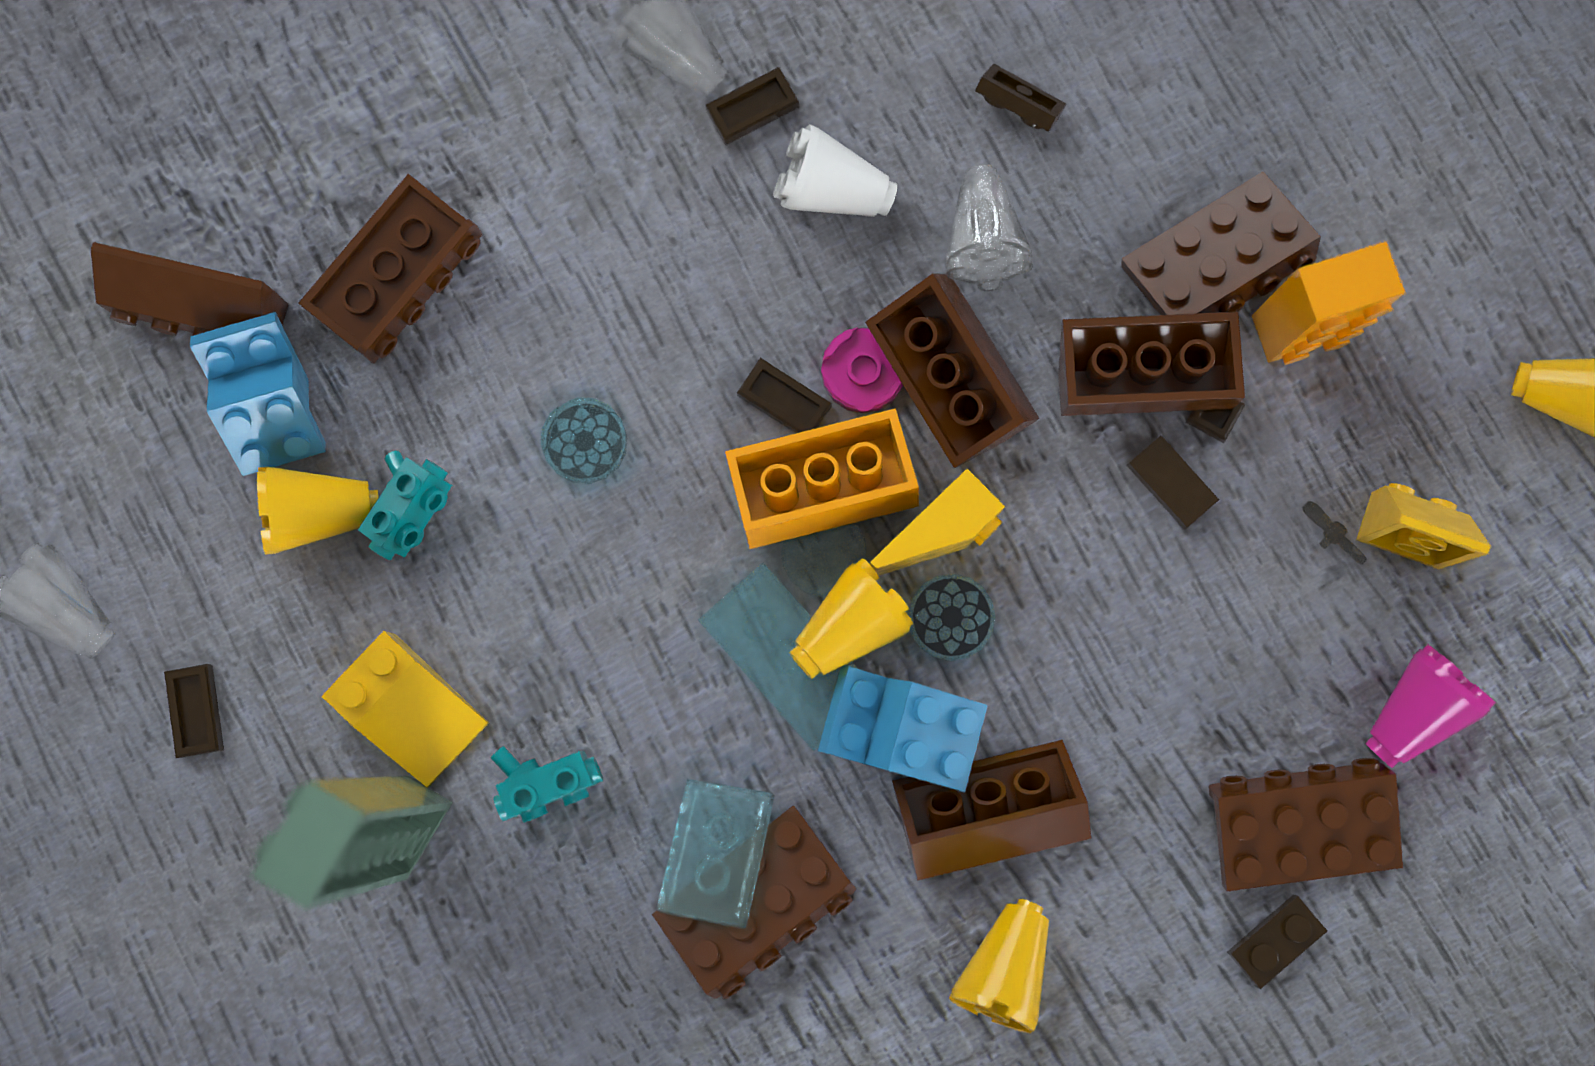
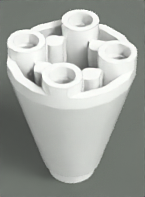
M809 124L806 129L801 128L799 133L794 132L786 154L787 157L792 158L791 164L786 174H780L773 197L781 199L782 207L790 210L873 217L877 213L883 216L889 213L897 192V183L889 181V176L818 127Z

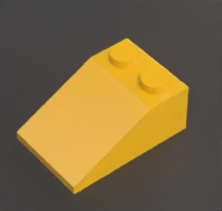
M966 469L870 562V565L880 576L963 550L973 541L981 546L1003 523L998 516L1005 506Z
M1390 483L1389 486L1385 485L1371 493L1356 538L1357 541L1436 569H1442L1488 555L1491 547L1472 517L1457 511L1455 503L1440 498H1431L1429 501L1414 495V489L1397 483Z
M383 631L321 696L350 725L427 788L489 724L480 713L400 637L387 631Z

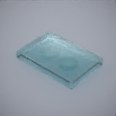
M687 779L656 910L663 914L746 929L775 796L770 792Z

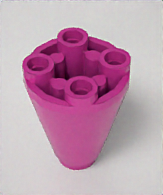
M1427 644L1413 655L1370 730L1372 737L1365 744L1388 766L1393 768L1399 761L1403 764L1484 718L1496 702L1477 685L1463 676L1464 673L1450 660Z

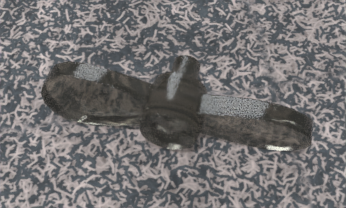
M1312 501L1306 502L1302 507L1303 512L1324 530L1323 535L1325 538L1319 543L1320 546L1326 549L1331 543L1334 545L1339 544L1355 561L1363 565L1367 558L1345 537L1348 533L1346 527L1338 521L1332 522L1318 504Z

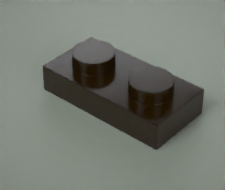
M994 63L983 74L975 89V92L983 95L985 101L993 107L999 109L1006 108L1019 115L1026 125L1035 129H1044L1047 132L1054 126L1067 104Z
M1292 895L1229 949L1227 953L1257 988L1262 989L1327 932V929L1299 896Z

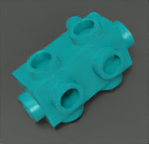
M392 451L385 456L384 460L393 477L358 529V531L372 540L368 547L390 561L395 554L406 557L411 548L418 546L422 542L424 537L423 529L433 514L445 507L448 500L447 493L453 486L444 480L448 472L437 464L426 459L421 465L408 457L404 459L400 451Z
M504 746L491 756V760L508 776L505 781L495 785L499 795L493 797L496 810L502 821L521 816L523 823L548 814L547 804L562 799L564 806L590 797L587 788L603 781L597 760L594 756L587 758L585 751H578L541 767L535 758L520 764Z

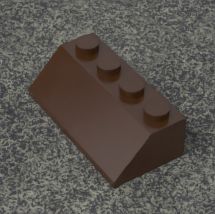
M96 242L92 244L91 259L96 304L111 313L110 319L116 322L136 326L137 320L152 323L151 329L161 333L176 336L178 330L193 333L192 336L276 312L283 326L289 304L263 281Z
M932 273L865 322L953 468H957L1000 445L1040 419L950 274Z
M1221 312L1063 319L1061 323L1058 373L1061 416L1233 409L1245 398L1239 313Z
M1063 740L973 761L965 792L912 777L892 781L917 881L1092 839L1088 801Z

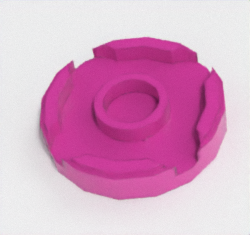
M853 328L844 331L832 340L824 352L821 367L824 388L832 400L846 410L860 413L881 410L892 403L903 388L902 382L867 328Z

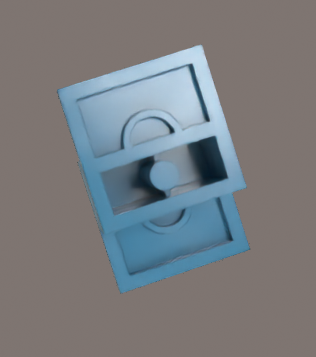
M276 312L190 336V348L208 379L207 413L242 476L259 472L258 467H276L326 452L325 440L309 410V379Z
M844 665L840 668L818 751L965 792L988 705L918 683L886 678Z

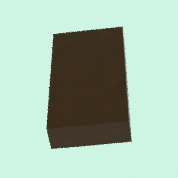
M780 67L705 106L724 144L728 145L799 108V101Z
M762 358L758 360L737 392V396L795 433L818 428L832 407L831 402Z
M1162 435L1126 465L1184 530L1219 501V498Z
M212 664L165 671L164 676L175 757L186 758L224 751Z

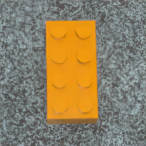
M1387 241L1298 268L1251 316L1268 363L1283 359L1286 365L1309 357L1310 351L1321 346L1324 347L1325 352H1329L1350 344L1351 338L1364 333L1363 328L1377 323V317L1393 310L1391 304L1403 296L1405 290Z
M896 408L725 451L750 549L919 507V486Z

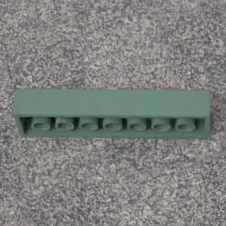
M409 776L309 780L306 786L300 784L288 798L283 810L288 815L278 832H270L260 844L255 854V859L259 863L251 876L306 910L407 880L453 802Z

